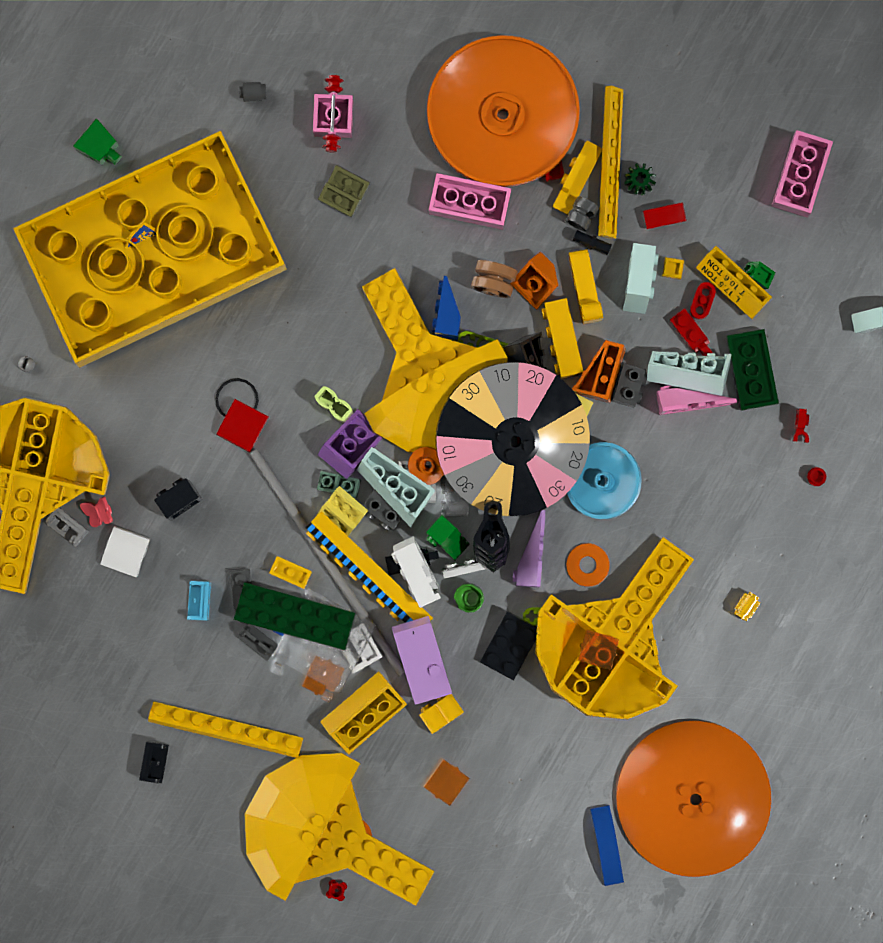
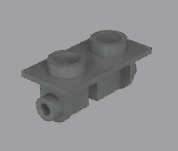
M247 624L237 637L266 661L269 660L279 647V645L254 625Z

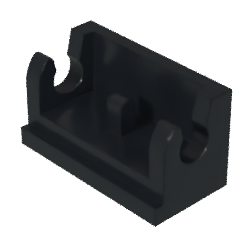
M146 742L139 781L158 784L163 782L169 749L168 744Z

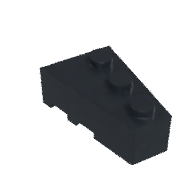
M542 332L524 336L504 346L503 349L509 358L508 362L529 363L547 369V367L543 366L542 356H545L544 349L541 350L540 338H543Z

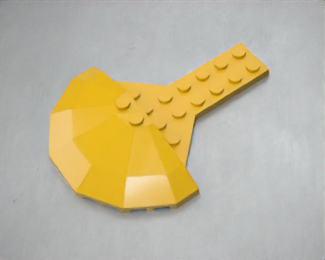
M394 268L362 286L396 351L382 401L364 414L376 434L405 451L413 453L421 447L436 449V429L440 413L450 394L463 380L482 368L508 362L509 358L498 339L477 348L431 335L399 273Z
M26 397L0 406V508L2 510L0 520V589L22 594L26 593L42 518L85 491L106 495L110 473L97 436L65 406Z
M662 537L620 598L578 605H566L551 594L538 612L535 651L551 690L580 712L590 717L628 720L666 704L678 685L662 675L656 640L653 634L652 620L694 559Z
M343 753L300 755L298 758L267 774L245 812L246 855L265 889L286 901L296 883L348 868L416 906L434 870L366 833L351 781L360 763Z

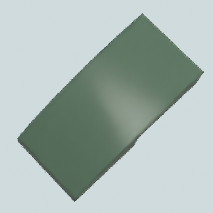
M321 471L317 490L333 493L340 486L353 498H357L361 480L352 477L346 479L339 474Z

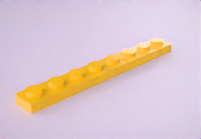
M612 85L605 86L598 236L608 239L617 238L623 89Z
M154 701L148 717V722L295 758L299 757L303 743L302 737Z

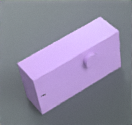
M429 616L393 626V635L415 705L452 694Z

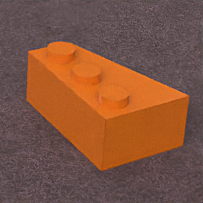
M605 340L572 390L580 396L610 403L626 351L625 346Z

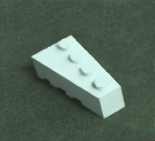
M373 447L370 448L357 468V471L410 527L435 492V489Z

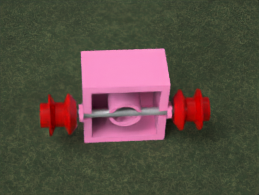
M329 75V78L325 79L328 86L324 89L330 94H314L313 134L314 137H322L326 141V144L322 145L326 152L335 153L337 149H341V146L337 145L341 138H352L353 95H338V93L343 91L340 83H343L344 80L340 79L338 75Z

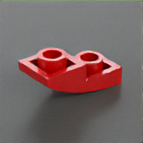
M683 202L643 211L647 229L687 221Z

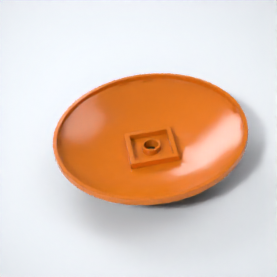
M705 721L676 722L663 726L647 735L627 757L617 784V812L622 829L631 845L651 864L676 875L688 877L709 876L723 872L741 862L751 853L762 838L771 811L770 782L766 769L757 753L743 738L733 731ZM693 794H699L701 797V802L698 805H693L690 802Z

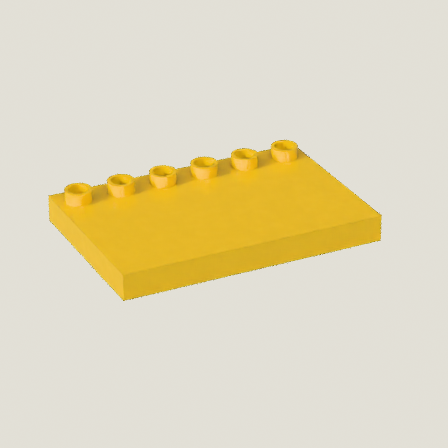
M221 131L13 228L72 358L79 368L287 270ZM143 221L156 228V235L134 244L127 240L130 233L140 226ZM128 242L132 246L125 248V243Z

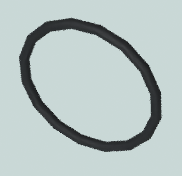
M240 378L224 382L217 390L215 397L216 407L220 414L224 417L226 416L219 407V393L226 384L234 381L244 382L253 389L256 398L254 409H257L259 399L254 385Z

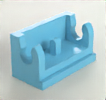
M190 581L187 620L209 621L211 582Z

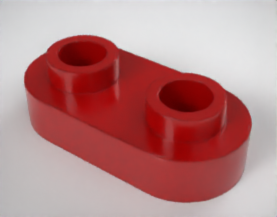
M709 282L701 283L696 289L690 307V314L694 319L702 320L710 312L716 289ZM702 290H708L709 295L704 296ZM696 308H702L703 312L701 314L697 313Z

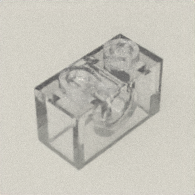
M445 477V482H441V494H445V501H441L442 513H446V517H469V504L461 496L458 502H452L449 499V495L456 491Z

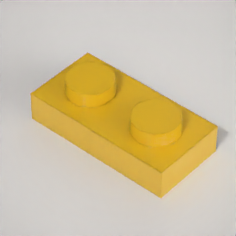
M276 556L269 574L305 589L312 571Z

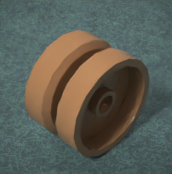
M478 260L475 271L480 276L473 277L471 288L487 295L511 298L513 287L509 283L515 282L518 271L497 262Z

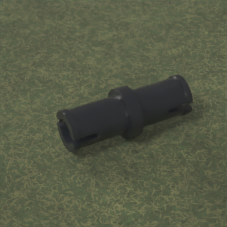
M576 230L572 240L587 246L589 250L594 249L608 255L612 246L611 243L609 244L597 239L595 235L590 236L579 230Z

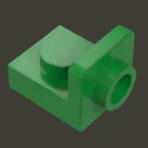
M760 261L748 262L743 270L763 289H769L776 273Z

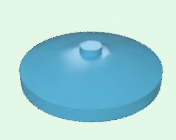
M607 442L589 445V452L583 471L567 495L574 507L586 516L595 519L618 517L628 511L639 496L642 483L639 465L632 454L621 446Z

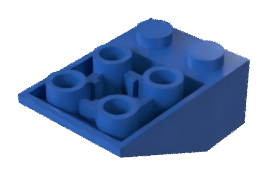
M444 276L443 281H439L438 295H441L440 300L436 299L435 313L438 316L433 318L432 332H435V336L458 341L461 316L448 278Z

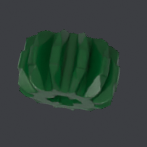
M636 163L635 169L629 167L628 171L630 173H625L624 175L627 178L624 181V185H630L628 188L629 192L635 189L634 195H637L639 191H641L642 195H645V189L651 192V186L656 184L652 180L656 178V174H650L653 168L650 167L646 170L645 163H643L642 168ZM638 176H641V179L644 178L642 183H639V180L636 181Z

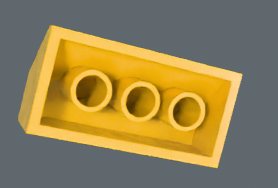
M378 671L320 722L330 736L350 754L403 709L407 703Z

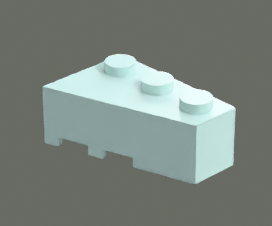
M633 243L625 290L626 296L622 311L645 314L649 298L653 299L654 287H651V284L655 282L657 272L653 270V267L657 265L659 254H655L656 246Z

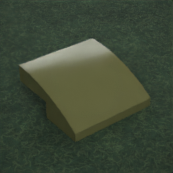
M336 165L318 200L352 217L371 182Z

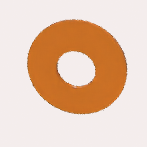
M589 543L575 547L570 552L566 562L570 578L575 583L586 587L601 583L606 578L610 566L605 551L599 546ZM592 557L596 561L594 572L587 574L581 571L579 564L582 558Z

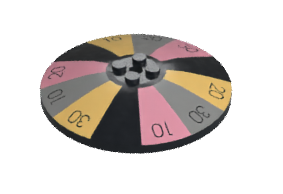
M522 362L497 363L482 368L468 376L448 397L440 413L436 429L437 457L449 484L464 500L484 511L487 502H500L503 516H522L536 513L548 508L564 497L580 477L586 464L590 445L587 416L582 403L572 388L547 369ZM513 436L520 438L518 446L510 444V439ZM495 507L490 508L488 513L497 515L498 509Z

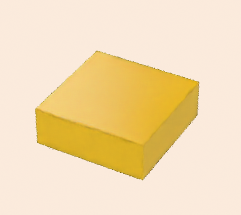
M665 257L662 277L681 280L684 260Z

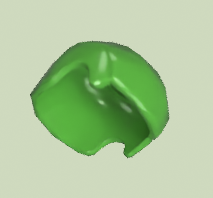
M473 583L463 584L456 589L454 599L459 609L471 613L476 612L482 607L484 594L480 587Z

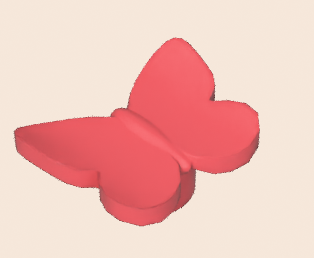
M105 496L100 498L97 504L92 502L80 504L83 513L90 517V526L98 527L102 522L105 524L113 522L112 510Z

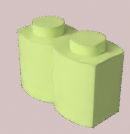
M323 386L314 396L319 406L330 411L332 416L341 423H345L353 414L351 406L346 401L338 399L335 392L328 387Z

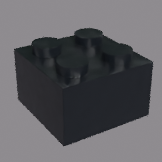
M187 478L176 480L172 483V488L169 490L163 489L156 494L157 498L154 499L166 519L173 521L203 500Z

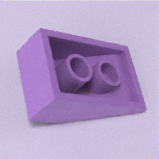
M357 409L324 443L318 456L344 478L348 479L359 467L370 448H375L383 437L372 430L366 416Z

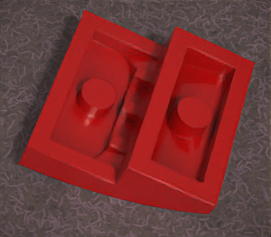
M235 399L216 435L250 453L269 416Z

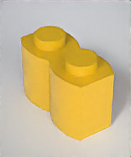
M452 694L436 698L437 703L432 706L429 703L420 709L422 713L419 716L432 734L464 713Z

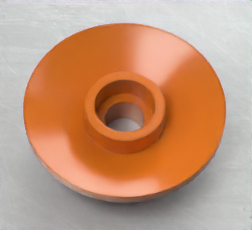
M421 447L411 454L408 461V469L411 474L427 485L435 484L443 477L444 474L439 464L436 449ZM427 461L432 464L431 468L426 466Z

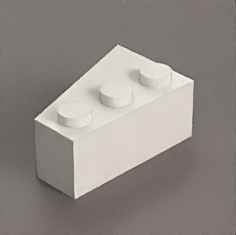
M414 536L394 545L392 557L396 564L399 563L401 567L400 573L403 579L407 580L410 593L415 597L419 607L421 608L440 599L439 585Z

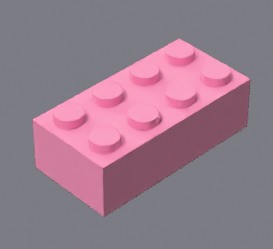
M796 130L771 207L803 217H809L833 141Z
M436 173L429 215L503 230L511 188Z

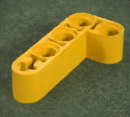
M588 249L569 252V262L582 324L600 322L603 320L601 303L598 301Z

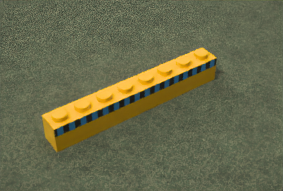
M322 511L305 527L308 530L306 534L313 541L318 539L322 543L320 548L327 554L331 552L336 557L334 561L341 568L345 565L350 570L348 574L355 581L357 579L362 581L364 584L361 587L368 594L373 592L378 597L376 601L383 608L387 605L392 610L389 614L397 621L401 619L404 623L426 616H429L430 621L433 619L422 607L420 608L418 603Z

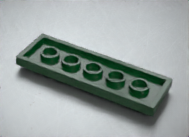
M244 582L234 620L346 651L356 613Z

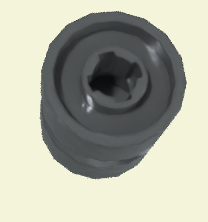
M578 196L573 204L574 210L569 211L565 221L574 228L587 232L592 223L590 219L595 217L599 207L594 202Z

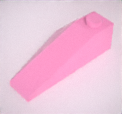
M671 386L660 387V390L656 392L659 415L735 405L737 403L736 398L680 388L672 389Z

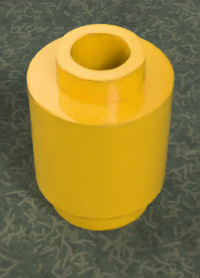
M751 592L748 594L744 593L735 606L734 614L747 622L749 618H752L760 605L759 597Z

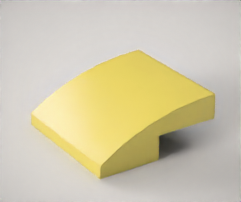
M339 486L316 515L322 511L349 536L367 514L368 510Z

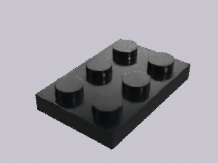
M507 611L480 663L514 681L536 640L537 626Z

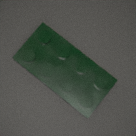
M765 329L726 336L729 354H731V365L740 411L778 405L779 400Z

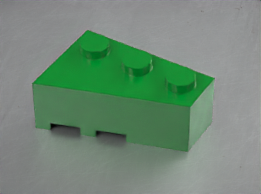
M443 515L426 532L428 536L427 541L435 548L439 546L454 561L470 545L466 538L461 536L462 534Z

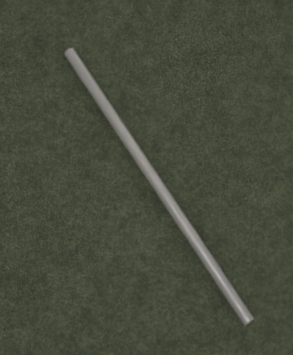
M258 449L252 451L249 455L362 623H364L397 675L401 676L404 674L405 671L402 663L330 556L320 548V541L318 539L313 541L306 534L308 531L305 528L308 525Z

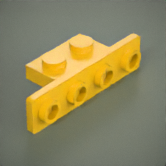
M586 141L578 157H573L569 165L572 168L569 175L565 173L560 182L563 184V187L553 204L554 209L566 215L573 209L575 200L580 195L602 152L601 147Z

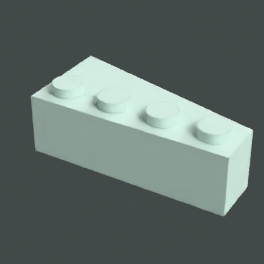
M652 351L648 364L647 381L722 396L729 373L731 354L715 356V353H707V356H696V353L689 352L685 355H679L678 352Z

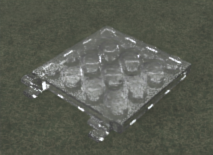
M311 589L307 591L304 597L307 600L350 611ZM356 614L346 651L284 634L272 656L277 661L272 667L271 672L280 676L285 664L327 686L321 699L330 703L335 691L341 693L377 625Z

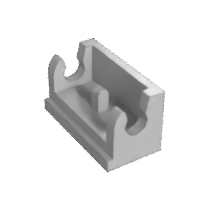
M60 507L53 511L45 521L48 526L74 547H77L89 532L88 529Z

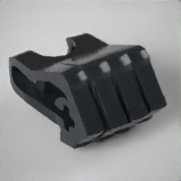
M497 501L486 503L483 521L473 538L476 561L493 573L506 564L510 550V537L503 522L502 505ZM490 508H497L498 514L495 516L488 513ZM494 539V543H495V544H494V546L492 547V546H491V542H492V540Z

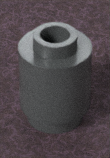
M261 82L243 83V86L239 87L240 98H243L244 102L266 99V84H261Z

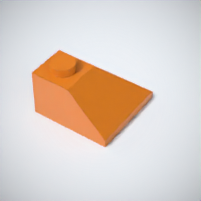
M539 252L530 259L517 274L515 282L510 283L536 310L559 286L554 264L542 252Z

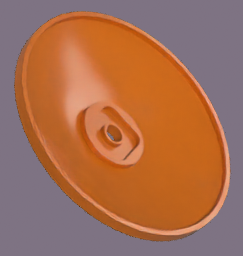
M500 35L486 37L473 41L457 50L446 60L436 74L427 102V119L430 134L443 159L454 170L472 181L501 187L523 185L550 172L559 164L570 149L579 122L580 108L577 89L566 67L553 53L540 44L515 36ZM505 110L508 113V117L500 119L497 116L498 112Z

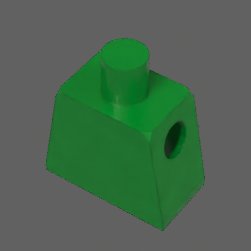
M98 119L94 120L73 145L76 151L101 165L107 159L116 165L122 157L115 151L119 144Z

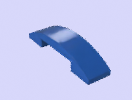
M610 805L592 808L590 810L604 885L624 883Z

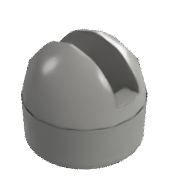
M25 356L19 360L18 365L22 371L30 372L34 369L35 363L33 359ZM28 359L25 368H22L25 363V360Z

